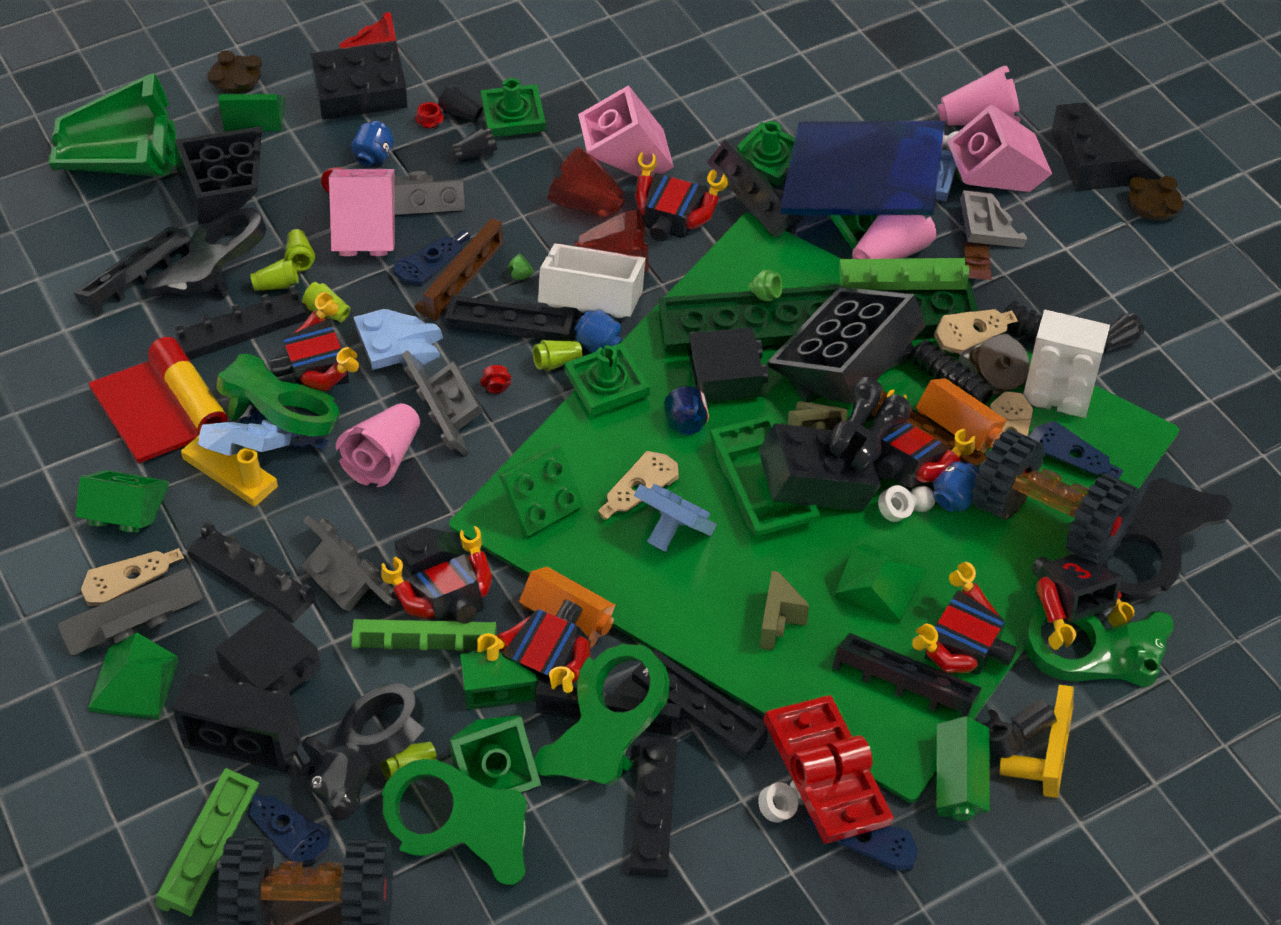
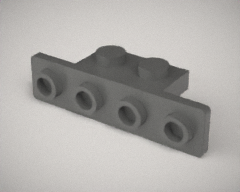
M425 171L410 172L409 176L397 177V174H395V215L460 211L465 209L462 180L433 181V175H427Z
M408 350L402 354L407 363L404 369L411 380L418 383L419 387L416 389V392L426 405L429 404L431 408L428 411L430 418L436 426L442 428L441 439L451 451L457 449L463 456L467 455L470 451L458 430L483 413L484 410L463 372L453 361L429 378L422 363Z
M308 515L304 519V522L323 541L301 567L342 609L350 612L369 588L388 605L400 610L404 609L393 591L394 584L382 581L377 576L380 570L365 558L361 560L356 555L359 550L353 543L344 537L340 539L335 534L338 529L334 524L324 517L317 520Z
M186 568L64 620L58 624V629L70 655L74 656L111 639L116 644L134 634L133 629L145 624L148 629L168 621L166 615L200 601L202 595L191 570Z

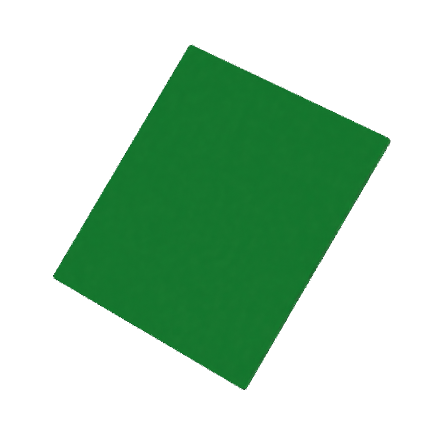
M745 213L665 297L751 291L748 286L749 283L763 270H772L773 273H779L782 279V289L840 285L839 262L841 258L785 230L780 237H776L765 228L755 215ZM658 303L620 342L625 345L650 385V395L591 416L578 393L574 390L449 521L450 530L459 536L461 530H463L464 537L467 540H473L476 538L474 526H476L481 532V549L528 577L531 571L549 567L615 604L616 606L611 616L614 618L612 627L649 649L658 651L679 667L763 717L766 711L831 695L852 737L861 735L867 741L872 754V768L870 772L876 784L908 803L916 802L937 773V724L958 719L961 712L940 703L935 712L928 709L931 699L907 689L902 698L895 695L897 685L874 675L869 684L861 681L864 671L843 663L840 671L832 669L838 646L849 633H852L943 671L935 662L925 658L926 648L922 651L914 649L912 640L919 636L916 629L922 625L930 624L935 627L956 591L962 592V586L956 587L950 583L949 575L951 572L958 570L957 566L959 564L969 562L976 571V576L971 582L978 584L987 600L1005 621L1001 640L1017 647L1015 656L1009 666L989 659L981 674L947 673L982 688L969 718L975 720L1025 650L1022 643V634L1027 629L1033 614L1043 607L1041 600L1037 598L1035 593L1038 576L1032 573L1033 564L1041 556L1054 561L1072 554L1066 549V543L1068 542L1066 538L1071 531L1069 527L1075 519L1074 514L1076 511L1032 490L1028 493L1026 502L1020 505V510L1014 513L1011 519L1003 520L973 505L974 503L965 511L954 510L949 512L942 508L935 500L934 506L929 511L917 512L913 510L910 516L901 521L893 522L886 519L879 510L878 499L883 491L898 485L910 492L916 486L922 485L929 487L934 492L933 483H922L910 488L905 487L892 478L883 479L878 475L881 486L864 511L816 506L820 513V520L755 536L741 516L732 486L721 471L711 440L710 430L772 414L777 424L787 425L789 411H796L797 403L804 401L790 384L789 378L769 368L767 364L769 359L784 344L762 346L763 357L760 359L761 364H766L768 370V383H763L762 397L706 402L709 419L707 423H704L699 412L702 403L697 402L688 351L665 352ZM934 333L918 334L915 340L911 342L915 347L919 342L928 339L932 345H937L940 350H943L936 341ZM944 350L947 356L954 357L955 361L959 360V353H950ZM1026 351V353H1027V355H1028V358H1029V368H1030L1031 359H1032V355H1033V354L1030 353V352H1028V351ZM909 360L885 370L877 381L886 393L894 389V395L902 397L906 395L912 409L918 412L916 406L930 380H934L933 375H927L925 370H920L918 365H913ZM1027 380L1019 387L1007 392L1024 394ZM1094 385L1086 418L1057 411V406L1051 405V409L1031 405L1033 412L1027 436L1030 435L1035 427L1056 421L1107 455L1110 464L1123 470L1119 480L1140 489L1178 436L1179 427ZM1005 391L995 396L992 395L986 406L990 408L991 403ZM824 397L809 402L847 409L846 421L853 410V404L830 401ZM872 415L867 422H864L863 426L869 429L875 416ZM926 416V418L939 425L937 422ZM556 443L563 448L584 505L532 535L526 536L520 530L498 474ZM988 448L985 452V455L989 450L991 451L992 448ZM646 451L666 454L678 463L679 478L662 488L710 513L708 520L716 523L717 526L712 535L709 536L686 524L683 526L679 525L667 548L668 550L665 552L647 542L661 517L660 510L642 501L627 512L617 510L607 520H604L598 514V510L608 502L607 494ZM1071 452V453H1069L1072 457H1075V458H1080V457H1081V456H1080L1078 453H1076V452ZM1046 456L1041 459L1044 460L1043 465L1038 472L1040 474L1034 483L1081 505V500L1084 496H1087L1090 486L1094 485L1095 480L1101 477L1102 474L1095 476ZM635 485L631 489L637 491L639 485ZM866 544L927 569L924 579L899 624L835 597L853 547ZM776 571L807 602L809 611L806 625L785 623L783 638L776 637L774 650L760 648L761 631L771 573Z

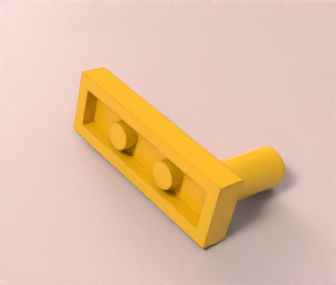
M199 436L181 450L185 461L253 507H256L278 487L276 478L260 468L256 450L243 448L237 454L228 456L197 444L200 441L198 440Z
M1059 685L1054 710L1057 722L1051 727L1046 759L1019 755L1001 758L1000 775L1043 781V796L1058 798L1074 708V687Z

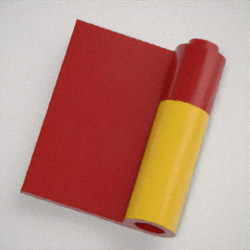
M173 337L156 339L148 349L147 362L88 383L92 393L137 464L188 445L200 435L202 425L223 423L228 420L225 411Z

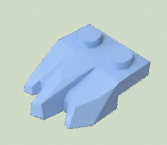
M388 309L353 317L355 328L372 370L401 363L404 368L407 363L402 354L407 350L422 365L440 357L437 348L431 345L443 339L441 329L436 324H424L417 317Z
M263 420L262 424L235 422L206 424L201 427L198 438L200 441L197 444L228 456L237 454L243 448L264 452L290 445L292 432L283 430L268 420Z

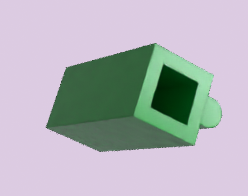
M967 716L937 724L938 815L941 817L952 816L957 821H970L975 818V815L990 812L989 727Z

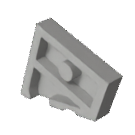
M963 190L960 203L967 242L1024 247L1027 236L1024 233L1018 234L1011 226L1013 219L1000 207V203L993 194Z

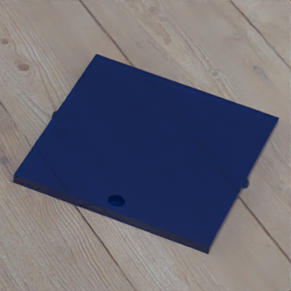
M945 121L799 122L781 204V214L933 215Z

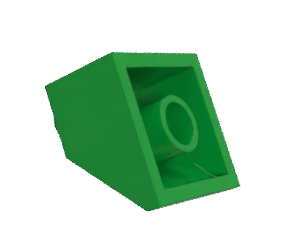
M103 470L81 476L75 517L87 519V524L93 526H107L108 523L118 524L119 530L139 532L140 528L153 524L168 490L169 481L111 470Z

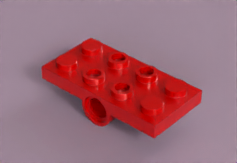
M831 695L766 711L763 720L824 844L891 825L894 817L870 772L872 768L870 747L861 735L852 737Z

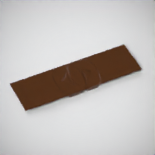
M964 242L966 266H969V278L992 280L988 244Z

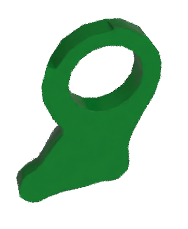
M239 354L235 362L218 374L216 389L220 394L230 397L227 416L234 421L238 420L250 404L253 403L270 422L283 430L295 434L325 436L336 427L340 412L338 406L333 402L334 397L304 385L280 381L265 367L264 361L257 356ZM283 406L305 408L319 416L301 415Z
M1042 607L1033 614L1029 621L1027 629L1022 634V643L1029 660L1040 671L1050 677L1076 682L1096 679H1122L1141 687H1149L1155 684L1159 675L1160 663L1166 651L1167 639L1174 630V622L1169 614L1162 611H1152L1139 621L1117 625L1108 630L1094 615L1076 620L1072 623L1078 625L1086 632L1091 642V653L1083 658L1074 660L1062 658L1054 654L1045 645L1041 637V626L1047 623L1048 619L1044 607Z
M620 644L606 649L595 660L587 657L577 680L578 704L582 717L556 742L539 749L534 763L540 775L545 777L565 776L585 782H599L612 786L620 780L622 769L626 771L631 769L633 763L625 755L627 748L658 716L665 706L669 695L670 680L666 666L648 647L642 644ZM626 661H639L643 663L648 669L650 676L649 692L644 701L635 709L625 713L610 711L605 705L602 694L603 684L609 672L618 664Z
M432 759L414 760L399 768L385 784L382 792L383 815L390 832L402 842L398 850L412 855L428 856L462 842L491 867L497 881L505 885H515L524 877L526 866L523 852L527 835L526 813L528 802L520 791L486 787L463 774L452 765ZM435 777L441 779L449 786L453 795V810L450 819L442 828L433 833L417 834L410 831L404 825L400 816V801L404 791L411 783L421 778Z

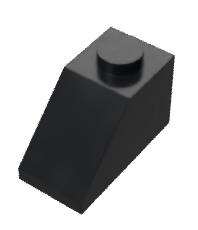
M427 527L394 541L396 557L403 563L402 573L405 578L461 555H471L470 552L463 549L461 538L457 533Z

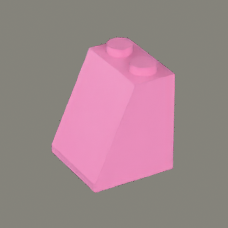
M629 85L578 114L587 153L591 157L637 177L642 173L638 163V156L641 152L644 154L642 163L645 165L652 162L653 153L655 154L657 166L651 171L650 177H653L654 173L664 174L674 167L664 129Z
M992 104L947 141L961 178L967 185L1031 192L1052 174L1035 133Z
M334 169L329 176L331 251H339L340 256H355L357 251H370L371 256L388 255V251H393L395 247V169Z

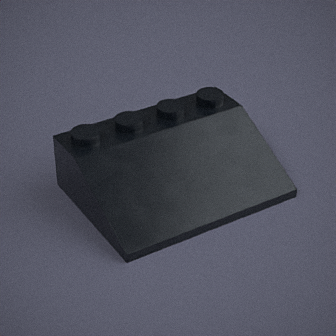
M839 287L769 359L767 364L769 368L830 401L853 404L851 394L857 380L862 377H871L878 380L904 349L915 340L916 336L926 327L914 294Z

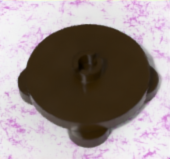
M222 51L217 55L218 61L207 73L208 82L213 84L218 90L227 93H240L253 88L259 82L262 62L261 58L256 55L248 57L234 56V53L231 51Z
M1164 176L1160 180H1145L1141 177H1134L1130 180L1129 205L1134 212L1144 218L1151 220L1172 218L1182 211L1184 204L1179 191L1176 189L1177 181L1173 177Z
M1008 334L990 337L980 347H976L970 352V361L976 366L979 376L984 378L986 383H991L994 386L993 396L1003 391L1013 390L1027 380L1029 372L1028 355L1024 347Z

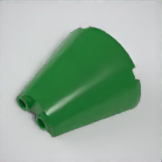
M148 74L56 118L54 132L51 135L53 145L55 146L52 147L51 154L49 155L51 168L54 171L70 170L143 176L170 174L176 163L175 140L177 136L174 120L169 121V113L165 109V107L170 106L167 96L156 74Z

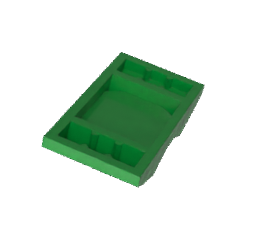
M773 414L710 430L711 440L721 471L732 486L741 516L755 536L820 520V513L816 505L773 502L758 449L774 423H776Z

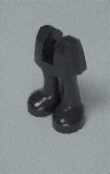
M862 377L854 384L851 394L853 410L847 421L835 424L829 444V452L838 458L849 445L856 448L857 452L854 455L855 458L851 466L859 471L864 470L882 454L880 440L886 431L890 428L901 426L908 420L912 412L910 402L905 397L890 395L879 407L869 429L863 426L864 422L874 411L883 395L881 384L871 377Z

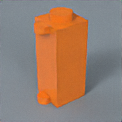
M946 378L930 380L916 406L918 413L924 417L928 416L954 435L958 430L965 429L966 437L964 442H968L975 436V449L985 454L988 448L993 447L996 439H1000V435L1004 432L1002 429L1007 421Z
M549 567L531 571L519 603L522 604V609L527 612L541 609L556 616L563 601L566 599L583 609L575 625L580 627L589 637L590 648L594 647L599 637L605 636L614 621V618L611 616L616 606L615 604Z

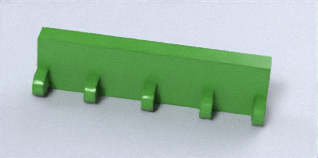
M965 258L840 259L839 274L841 287L866 290L967 289L969 266L965 265Z
M354 619L352 649L477 650L478 638L487 633L497 635L496 622H469L464 624L458 621Z
M224 769L157 894L156 906L159 909L169 911L173 908L192 916L221 861L224 844H226L227 838L233 837L258 789L259 782L230 769Z

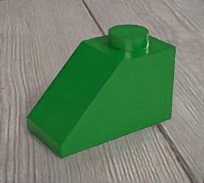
M475 650L470 653L460 654L467 710L536 701V674L512 659L502 655L500 652L496 661H489L487 659V651L478 653Z

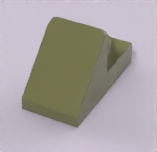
M798 402L796 411H789L787 425L833 430L835 424L846 421L848 410L834 406Z
M776 571L771 573L761 631L760 648L774 650L776 637L783 638L785 623L806 625L809 611L807 602Z

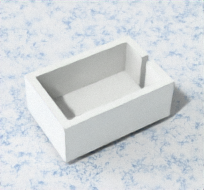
M554 243L548 257H546L540 267L538 302L547 303L548 306L554 308H562L564 306L578 308L579 311L584 313L602 310L615 318L631 317L643 290L645 258Z
M1044 309L1023 394L1029 404L1051 409V405L1057 406V411L1086 418L1110 325Z

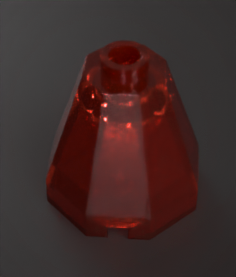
M577 147L561 165L560 170L563 172L560 179L556 176L554 177L547 199L559 206L609 218L612 214L616 216L625 203V200L622 199L624 191L598 159L588 153L586 148Z
M640 210L623 212L580 234L579 241L575 242V247L619 253L626 256L644 257V272L649 271L648 244H645L644 241L646 230Z

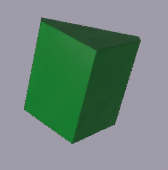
M218 94L224 131L262 126V131H282L285 97L278 94Z

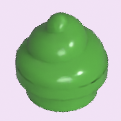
M772 270L761 271L748 285L751 292L765 302L779 298L782 293L781 276L779 273H773Z

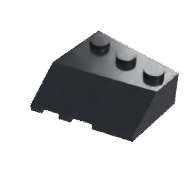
M1087 103L1057 105L1051 131L1075 191L1129 186L1130 180L1134 177H1141L1145 180H1160L1162 178L1127 140Z
M262 126L175 140L176 169L198 225L208 224L223 214L239 210L258 192Z

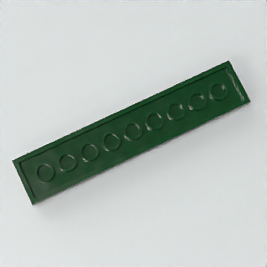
M969 278L967 289L875 290L914 294L926 327L919 334L935 333L943 315L978 311ZM841 284L782 289L779 298H774L768 302L757 298L751 291L659 298V313L665 352H687L689 333L753 327L755 340H761L762 346L785 344L821 305L841 287ZM973 325L975 330H980L979 327Z

